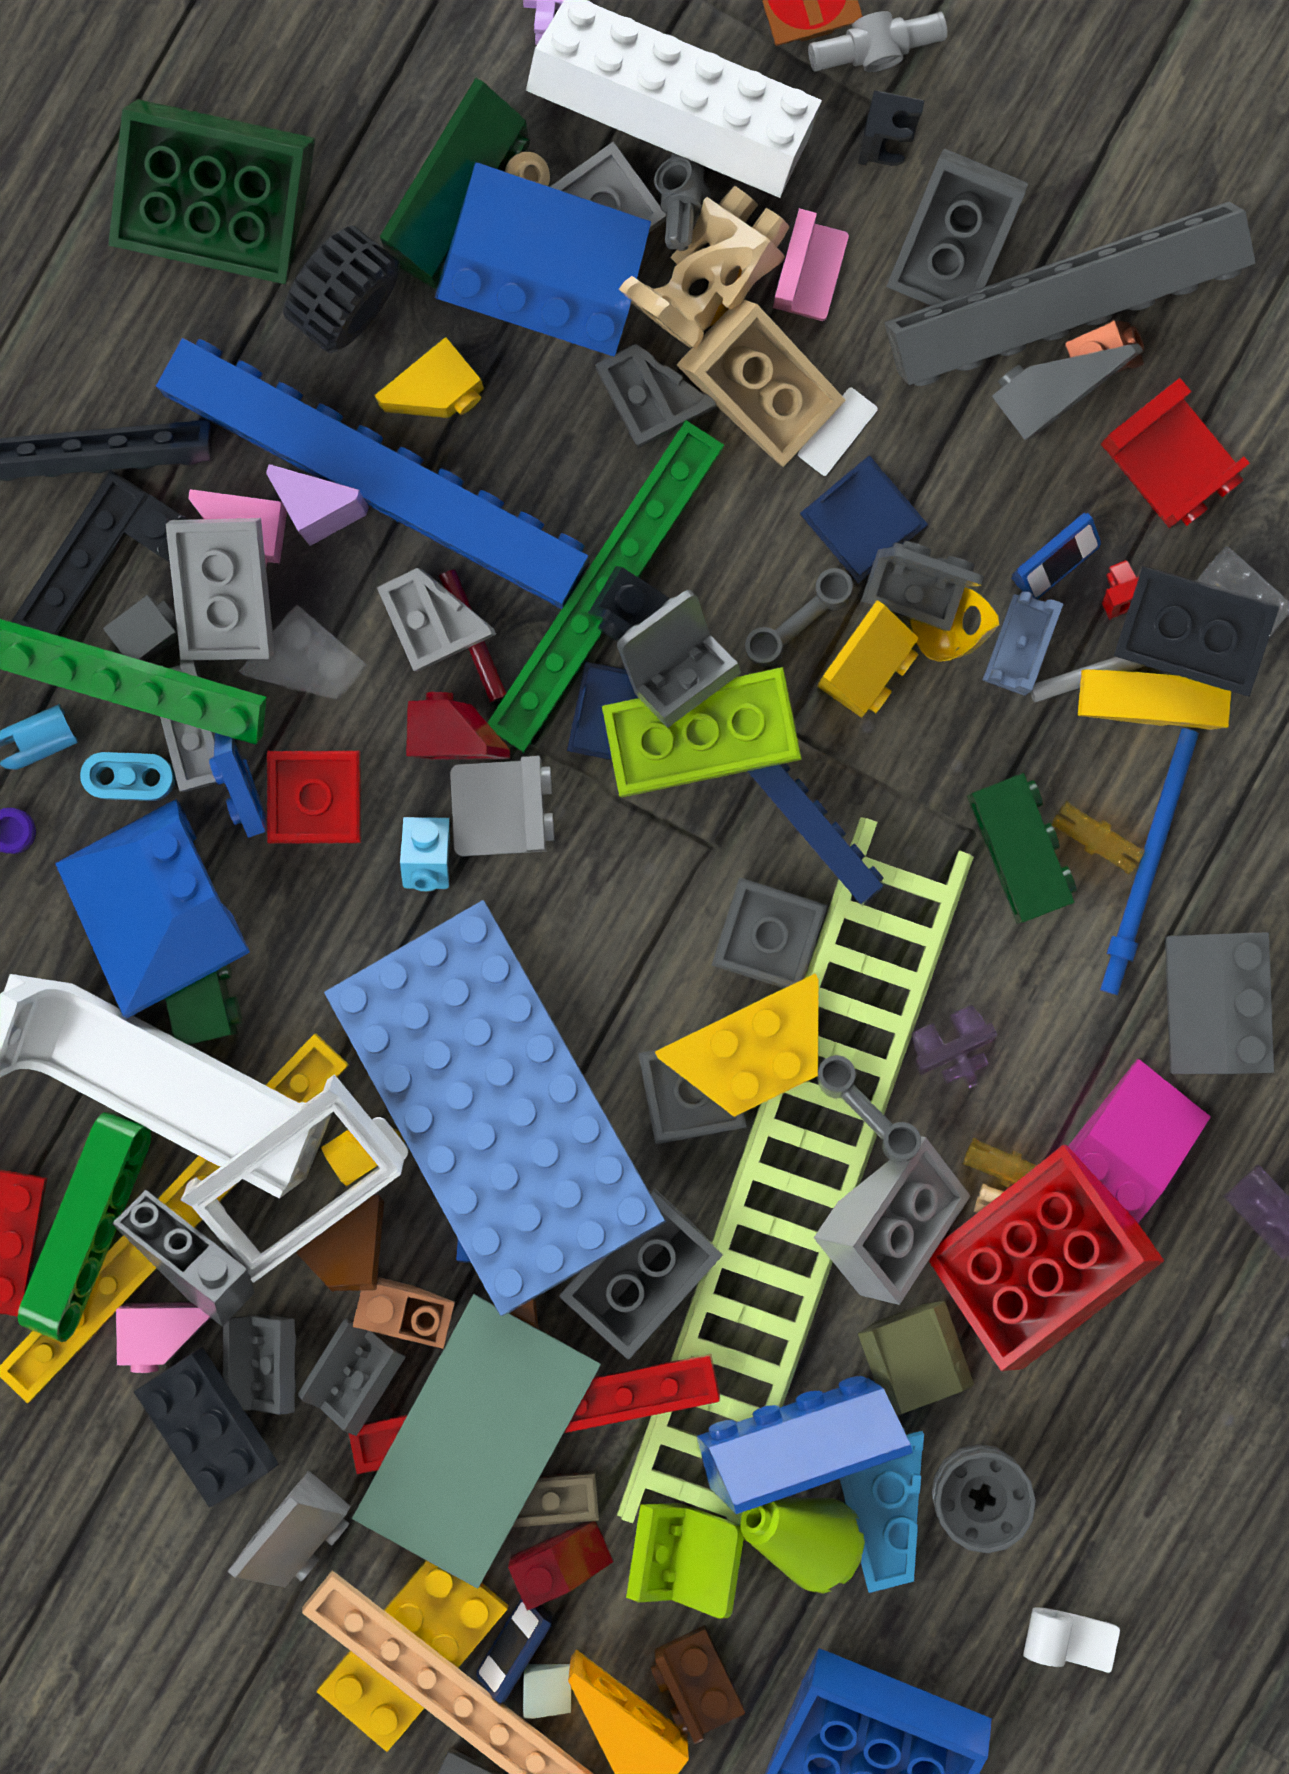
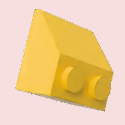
M877 600L825 672L817 687L861 718L868 709L877 713L892 692L885 685L896 671L903 676L918 656V653L912 647L919 638L883 603Z

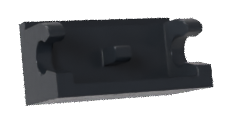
M874 90L858 164L867 165L869 161L897 166L904 163L905 157L900 154H890L887 152L885 143L891 139L898 140L899 142H913L925 100Z

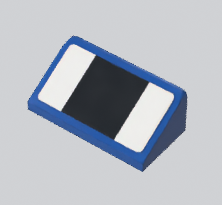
M1083 513L1016 569L1011 579L1022 592H1030L1033 594L1032 597L1038 600L1100 547L1101 540L1090 514Z

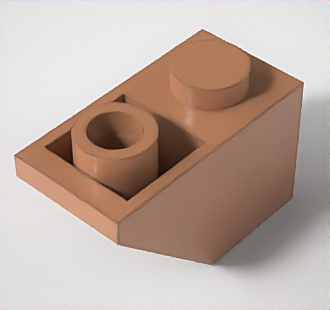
M378 1277L377 1290H361L352 1327L443 1349L455 1302L413 1285Z

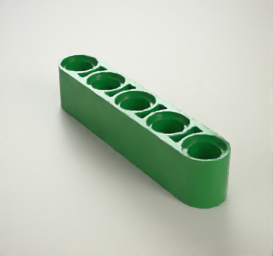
M110 1112L102 1113L94 1122L20 1304L18 1322L22 1327L60 1342L67 1341L75 1332L117 1228L113 1225V1222L124 1212L151 1143V1130Z

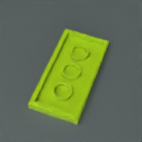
M783 667L734 678L668 728L639 698L602 706L618 792L621 798L802 760Z

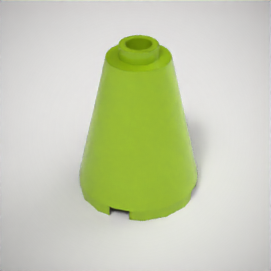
M785 1497L744 1511L741 1517V1532L746 1541L799 1587L812 1592L824 1594L830 1592L831 1590L829 1589L839 1582L845 1584L850 1580L861 1562L865 1545L864 1533L859 1532L856 1518L859 1519L856 1512L844 1502L833 1498Z

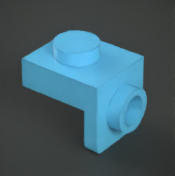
M403 817L400 867L404 888L419 891L449 888V818Z

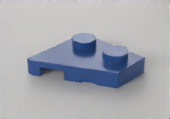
M215 733L214 757L209 759V764L217 784L225 783L231 798L226 799V804L235 825L242 823L248 838L266 832L265 812L247 760L242 759L235 743V738Z

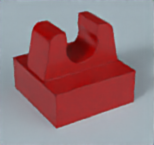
M1127 560L1110 566V573L1106 575L1111 588L1106 590L1102 604L1109 619L1128 612L1139 577L1135 576Z

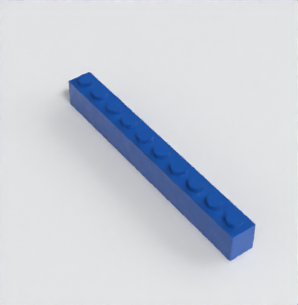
M184 338L181 339L156 385L165 397L316 478L359 490L368 506L554 606L560 609L564 607L589 564L588 555L582 552L585 548L582 543L563 533L560 534L558 539L542 531L544 523L525 512H520L518 517L502 509L504 502L486 491L480 490L478 495H475L462 488L464 481L447 470L440 468L436 474L421 466L424 460L406 448L399 447L398 451L395 452L381 445L384 438L367 427L359 425L356 431L341 423L343 416L335 410L320 403L316 409L301 402L303 395L294 388L282 382H279L276 388L260 380L263 373L253 366L240 360L236 366L220 358L223 352L202 339H198L196 344Z

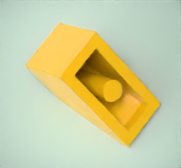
M445 337L375 395V398L384 412L450 418L456 412L463 415L471 410L480 401L481 396L479 393L484 388L479 376Z

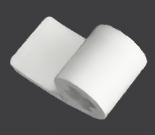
M1035 1607L1032 1609L1023 1655L1033 1662L1047 1666L1062 1667L1065 1661L1109 1673L1112 1671L1120 1630L1116 1625L1048 1608Z

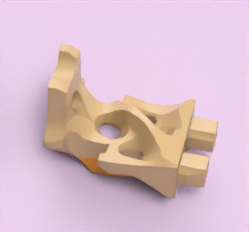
M734 186L719 205L708 197L703 200L701 213L693 229L692 243L688 245L687 250H676L670 257L677 265L674 267L672 278L666 286L653 289L631 276L624 281L619 290L631 300V304L686 346L696 349L702 341L703 331L714 325L728 309L732 310L743 303L746 294L753 284L783 262L785 256L777 247L790 226L779 215L766 208L753 227H750L745 222L758 204L749 195ZM706 243L710 244V247L702 249ZM705 278L709 281L708 289L703 294L698 296L689 294V287L696 280Z

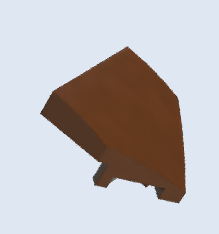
M372 1195L296 1251V1254L332 1292L377 1290L384 1200L380 1195Z

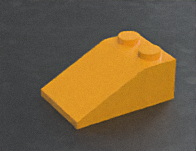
M577 1649L575 1650L570 1660L568 1682L614 1774H678L689 1760L688 1733L682 1735L673 1721Z

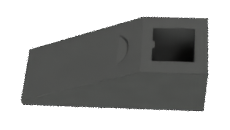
M147 1190L113 1222V1225L189 1301L222 1327L255 1293L246 1267Z

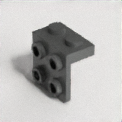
M904 541V545L894 543L893 547L878 549L861 602L873 606L878 600L894 614L944 631H950L964 588L981 586L984 576L973 572L975 564L952 556H948L947 559H934L929 557L931 549L909 541Z
M686 590L677 597L666 601L662 608L653 615L627 630L617 643V648L635 694L667 728L741 674L738 663L710 635L699 599L691 590Z

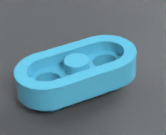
M100 752L87 758L80 772L81 783L84 789L89 794L101 799L157 801L165 798L175 785V772L172 765L163 757L155 754ZM106 768H111L114 772V779L110 784L103 785L100 781V773ZM151 770H157L160 774V781L157 785L150 787L145 781L146 774Z

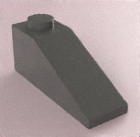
M1137 343L1029 366L1026 369H1023L1021 365H1017L998 380L1002 388L993 394L992 397L1024 440L1034 438L1139 355L1143 349Z

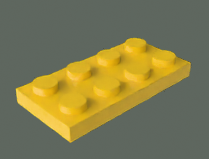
M425 1560L386 1606L384 1611L459 1668L507 1611L508 1604L482 1582L477 1589ZM350 1650L317 1689L318 1694L386 1752L390 1750L424 1709L419 1703Z

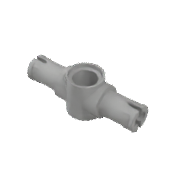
M888 11L875 12L856 20L852 24V29L847 30L846 35L810 43V46H808L810 64L814 72L852 63L855 67L863 65L866 72L882 71L900 63L903 60V55L908 54L911 48L945 41V38H947V25L942 12L905 21L901 17L893 19L892 14Z

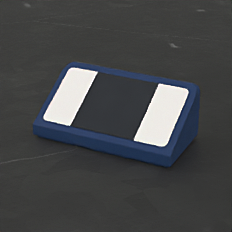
M520 1599L477 1669V1678L493 1699L500 1704L502 1701L505 1702L551 1627L552 1612L541 1605L527 1611L522 1599Z

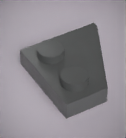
M634 344L616 353L615 357L611 356L595 364L596 370L637 448L681 427L685 420L690 422L716 408L713 398L707 394H702L685 382L681 375L670 367L660 364L654 359L653 355L638 344Z

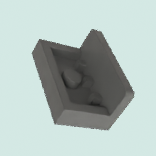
M257 1314L231 1317L223 1326V1379L243 1410H257L278 1415L295 1413V1319Z
M346 1318L298 1392V1397L303 1402L320 1408L343 1431L357 1436L406 1356L380 1333L352 1327L354 1321Z

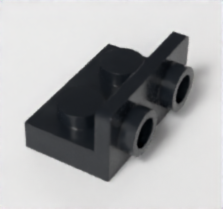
M616 566L588 613L601 621L597 629L612 639L619 641L627 630L653 615L670 598L625 568Z

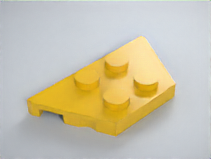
M816 973L655 1051V1054L659 1060L735 1117L818 1076L819 979Z

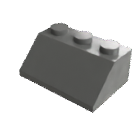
M1269 932L1165 936L1170 1074L1274 1073Z
M656 1189L650 1194L666 1222L579 1272L559 1295L563 1301L628 1360L723 1256L713 1243Z

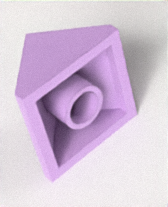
M268 465L267 476L297 530L310 546L367 515L369 506L359 490Z

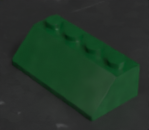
M477 77L474 79L380 235L384 249L400 262L402 270L435 289L442 275L475 162L505 172L509 160L516 154L526 152L530 144V139L527 138L526 120L485 82Z

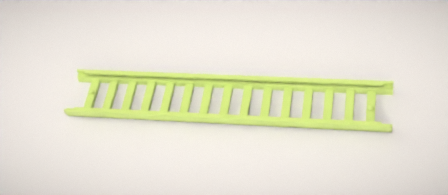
M861 817L850 846L855 843L866 856L878 822ZM962 851L957 853L947 885L864 857L862 861L868 869L874 866L884 877L881 883L940 903L932 928L865 905L861 906V904L851 901L852 894L838 879L805 975L806 978L816 973L819 979L818 1007L895 1033L886 1060L818 1036V1056L824 1058L834 1055L843 1056L851 1061L855 1069L879 1077L871 1102L883 1115L885 1114L974 858ZM844 918L925 946L917 971L914 972L835 944ZM831 962L910 990L901 1016L820 988L828 963ZM806 1081L784 1092L863 1120L842 1098L835 1099L827 1096L820 1086L815 1083ZM783 1093L759 1105L712 1240L713 1245L723 1256L696 1285L670 1360L672 1362L691 1358V1356L712 1354L713 1364L773 1384L765 1406L777 1405L779 1407H783L833 1261L814 1239L817 1231L744 1206L749 1189L754 1180L834 1208L839 1200L861 1183L877 1134L864 1121L856 1146L854 1147L775 1119ZM768 1136L849 1164L841 1189L837 1190L759 1162ZM737 1224L819 1252L810 1278L729 1250ZM722 1268L803 1296L795 1322L715 1294L714 1290ZM709 1312L788 1340L780 1365L698 1337L706 1313ZM720 1394V1402L697 1406L737 1422L753 1417L752 1413L759 1409V1407ZM672 1412L652 1415L617 1516L622 1517V1520L633 1523L646 1488L726 1516V1520L741 1525L743 1512L735 1514L711 1489L652 1469L660 1444L702 1458L697 1440L698 1435L667 1425Z

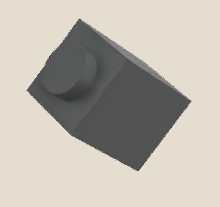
M148 595L103 628L122 655L149 663L178 642L175 612L165 600L157 604Z

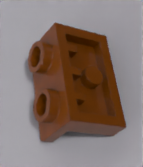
M705 1625L655 1649L656 1664L651 1666L654 1679L662 1693L670 1691L676 1707L671 1709L674 1721L682 1735L690 1733L695 1745L704 1741L705 1733L745 1714V1708Z

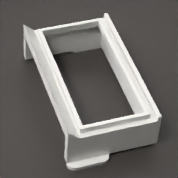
M334 1074L327 1079L321 1093L202 1181L197 1179V1177L190 1180L186 1185L181 1201L193 1207L237 1261L247 1268L251 1276L250 1280L254 1283L400 1176L404 1159L408 1155V1147L384 1118L376 1117L371 1119ZM334 1111L379 1167L264 1252L260 1253L225 1212L224 1207L216 1198Z

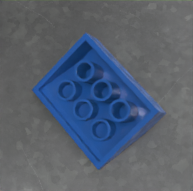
M475 162L435 298L615 357L631 304V300L619 288L631 276L636 279L638 277L651 221Z
M818 1648L801 1682L765 1774H979L988 1758L992 1718Z

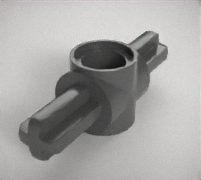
M672 153V157L662 163L657 169L654 184L661 193V209L667 214L665 243L669 249L685 251L688 249V245L692 243L694 217L701 213L703 200L706 197L711 199V190L704 181L705 167L675 153Z

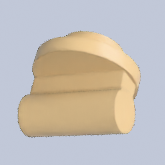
M522 152L516 154L509 160L505 169L506 173L545 186L549 185L550 172L548 165L536 153Z

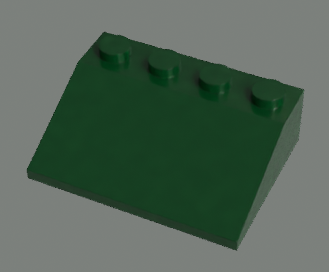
M137 99L122 109L108 246L286 284L289 278L309 188L316 138Z

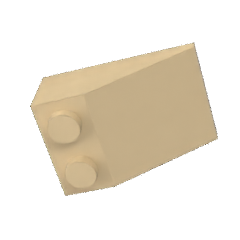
M744 300L743 303L732 310L728 309L706 332L699 346L696 349L692 347L677 364L681 371L704 395L707 394L713 398L716 406L782 467L793 458L846 401L760 306Z

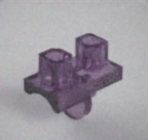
M973 1005L950 1015L959 1038L945 1045L934 1023L911 1034L917 1054L915 1066L920 1076L955 1060L956 1065L941 1071L945 1082L948 1084L962 1077L968 1088L978 1085L974 1071L989 1065L983 1052L967 1059L965 1054L995 1041L997 1033L992 1023L985 1024L983 1018Z
M1256 1165L1223 1197L1281 1259H1284L1289 1255V1197L1261 1166Z

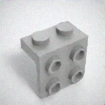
M540 756L521 757V761L458 764L451 769L454 849L458 855L479 856L547 852L546 841H554L553 813H545L544 795L552 794L551 768L542 767Z

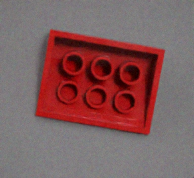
M1062 1145L940 1242L928 1261L1001 1371H1009L1027 1367L1164 1262V1259L1138 1222L1067 1145Z

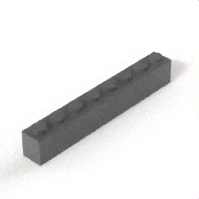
M1226 202L886 321L884 324L897 372L908 385H928L939 380L942 373L954 369L959 371L974 369L983 364V359L999 353L1003 356L1017 354L1025 350L1028 343L1042 338L1047 341L1062 338L1069 334V329L1085 323L1086 325L1105 323L1112 319V314L1128 308L1129 310L1148 308L1155 304L1156 298L1168 294L1184 295L1198 289L1199 283L1213 278L1216 280L1234 278L1241 274L1242 268L1256 264L1246 211L1231 202Z

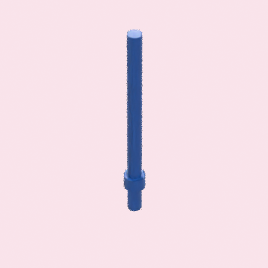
M1181 728L1117 937H1111L1106 953L1110 955V959L1100 988L1103 992L1118 996L1128 961H1134L1138 948L1135 938L1199 733L1196 731Z

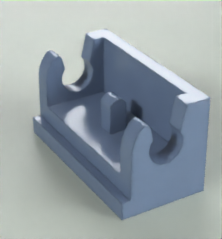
M1021 592L1019 595H1013L982 679L985 682L1024 696L1033 689L1063 607V603L1052 599L1046 602L1037 600L1032 597L1033 594L1030 592Z

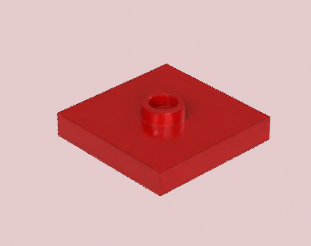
M267 751V843H361V752Z

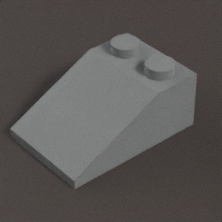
M921 1137L919 1152L913 1159L902 1163L889 1160L839 1200L814 1236V1239L859 1295L900 1305L963 1209L970 1195L928 1139Z
M308 1471L248 1542L228 1572L238 1579L286 1587L294 1576L302 1581L319 1561V1558L314 1555L319 1546L324 1541L332 1546L350 1524L344 1517L351 1506Z

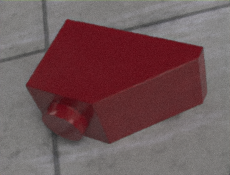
M427 692L426 700L408 701L406 756L427 760L510 759V749L471 704L453 701V693Z
M588 1521L511 1555L508 1569L528 1611L572 1591L612 1564L614 1560L597 1521Z

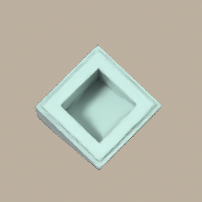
M527 1664L524 1669V1719L571 1713V1686L568 1682L570 1664Z

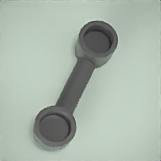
M831 568L822 572L816 581L817 595L776 630L760 627L748 635L745 642L748 658L754 664L762 667H770L777 664L782 658L784 645L826 610H840L848 604L853 593V584L850 576L838 568Z
M839 1055L826 1058L820 1064L818 1070V1083L821 1090L829 1097L835 1099L842 1098L883 1140V1153L888 1159L900 1163L913 1159L918 1154L921 1146L919 1131L913 1125L906 1122L892 1124L854 1085L856 1073L850 1060Z

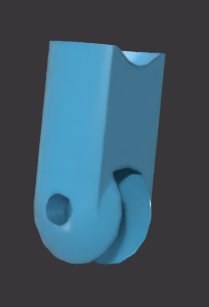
M57 704L0 730V747L15 741L20 751L2 760L0 765L6 769L17 770L78 743L66 722L61 705Z

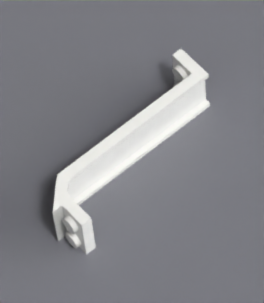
M10 974L4 992L0 994V1078L17 1069H31L45 1073L220 1167L306 1104L304 1102L298 1103L133 1015L126 1019L119 1008L74 984ZM332 1113L243 1179L280 1199L307 1178Z

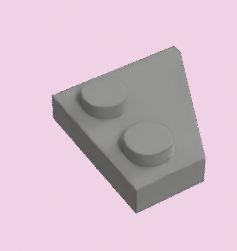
M416 568L377 587L413 671L419 672L496 635L493 627L423 569Z

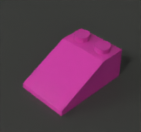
M1137 1059L1068 1147L1139 1223L1163 1193L1211 1116L1141 1060Z

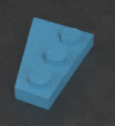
M923 1431L906 1435L911 1444L912 1454L839 1479L845 1503L858 1515L859 1519L856 1518L859 1532L864 1533L865 1545L861 1566L869 1593L914 1582L918 1500L921 1486V1456L924 1442Z

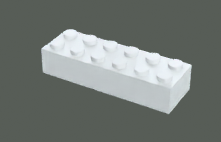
M588 0L563 1L535 48L526 91L779 198L808 142L822 101L799 89L789 87L763 76L759 72L751 71L720 58L714 53L706 52L671 35L663 34L637 23L631 18L623 17L599 7Z

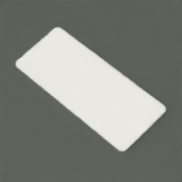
M848 388L843 395L846 401L798 452V456L823 476L829 473L877 411V407L853 388Z

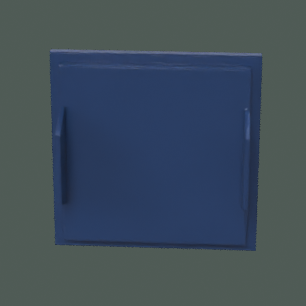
M870 455L800 513L801 517L857 583L870 574L878 549L893 547L894 543L904 545V541L911 540L928 525Z
M585 662L567 751L612 760L602 706L638 698L626 670Z

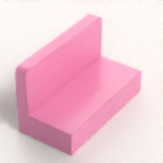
M799 208L773 308L825 321L849 235L845 231L815 224L817 213Z

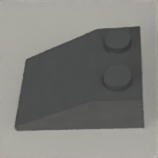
M944 148L886 287L931 306L985 287L1025 195L1028 183Z

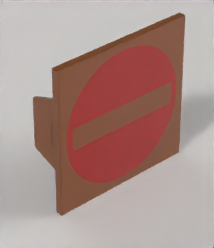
M762 0L775 46L797 40L803 42L831 34L835 29L852 25L856 20L863 17L858 0Z

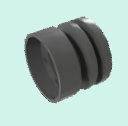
M974 1444L959 1448L942 1461L934 1475L931 1495L939 1522L953 1541L970 1551L992 1553L1008 1549L1023 1538L1033 1521L1036 1500L1031 1481L1014 1458L997 1447ZM982 1484H987V1490L993 1497L990 1501L982 1500L980 1506H976L975 1500L969 1492L971 1489L980 1490Z

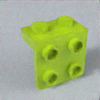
M681 1503L640 1504L626 1598L636 1602L673 1600L719 1619L729 1618L733 1611L744 1540L740 1524Z

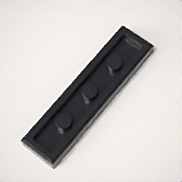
M110 470L11 622L61 636L127 536L124 533L125 529L149 494Z

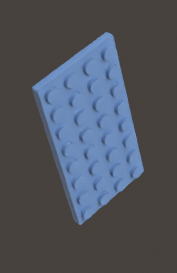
M484 900L324 992L500 1316H505L666 1222Z

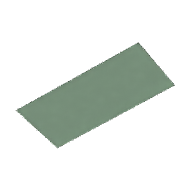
M473 1294L352 1519L478 1589L601 1364L510 1313L500 1316L495 1305Z

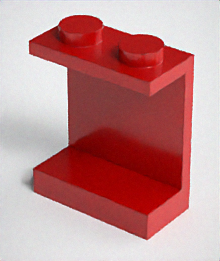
M1181 378L1177 379L1112 431L1101 443L1102 447L1169 529L1180 520L1188 526L1208 510L1203 501L1217 491L1223 498L1244 481L1239 472L1250 464L1245 457L1235 462L1184 399L1191 393V390Z

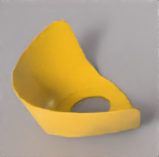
M965 587L950 631H944L910 619L913 633L919 638L916 643L922 653L931 660L941 662L975 651L999 626V618L995 610L982 595ZM976 606L981 614V623L977 632L973 635H968L963 628V617L969 607Z

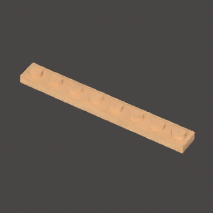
M333 1570L303 1605L302 1613L509 1774H593L505 1704L495 1701L487 1690Z

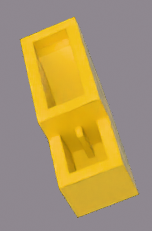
M1084 669L1081 670L1078 716L1158 726L1176 725L1209 730L1227 728L1229 726L1231 691L1178 675Z

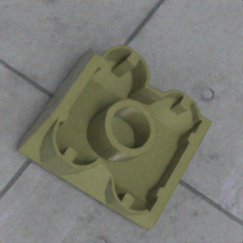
M945 1301L921 1304L875 1321L858 1333L875 1383L884 1388L896 1415L957 1394L974 1385Z

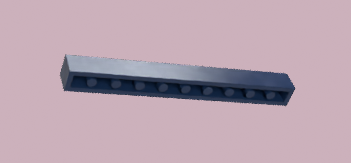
M787 763L748 771L861 906L866 904L884 888L880 883L884 877L874 866L868 869L862 861L866 857L855 843L849 846L843 839L847 834L835 821L831 825L824 817L828 812L818 800L812 803L805 795L809 792V789L799 778L794 781L787 772L791 768Z

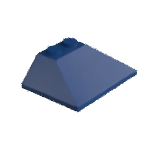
M177 799L55 863L122 1015L126 1019L250 953L233 914L221 903L192 842L197 838Z

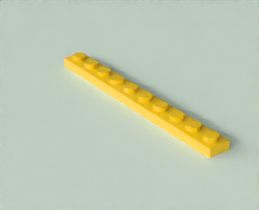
M313 1034L265 1086L298 1103H306L323 1091L328 1078L334 1074L338 1078L349 1064L320 1036ZM198 1156L158 1200L196 1228L203 1219L192 1206L181 1201L186 1185L195 1177L201 1181L219 1169L220 1166ZM237 1183L216 1199L220 1202ZM123 1235L107 1252L80 1322L73 1335L67 1341L60 1342L32 1331L0 1365V1378L27 1404L31 1402L112 1317L116 1309L122 1306L157 1268Z

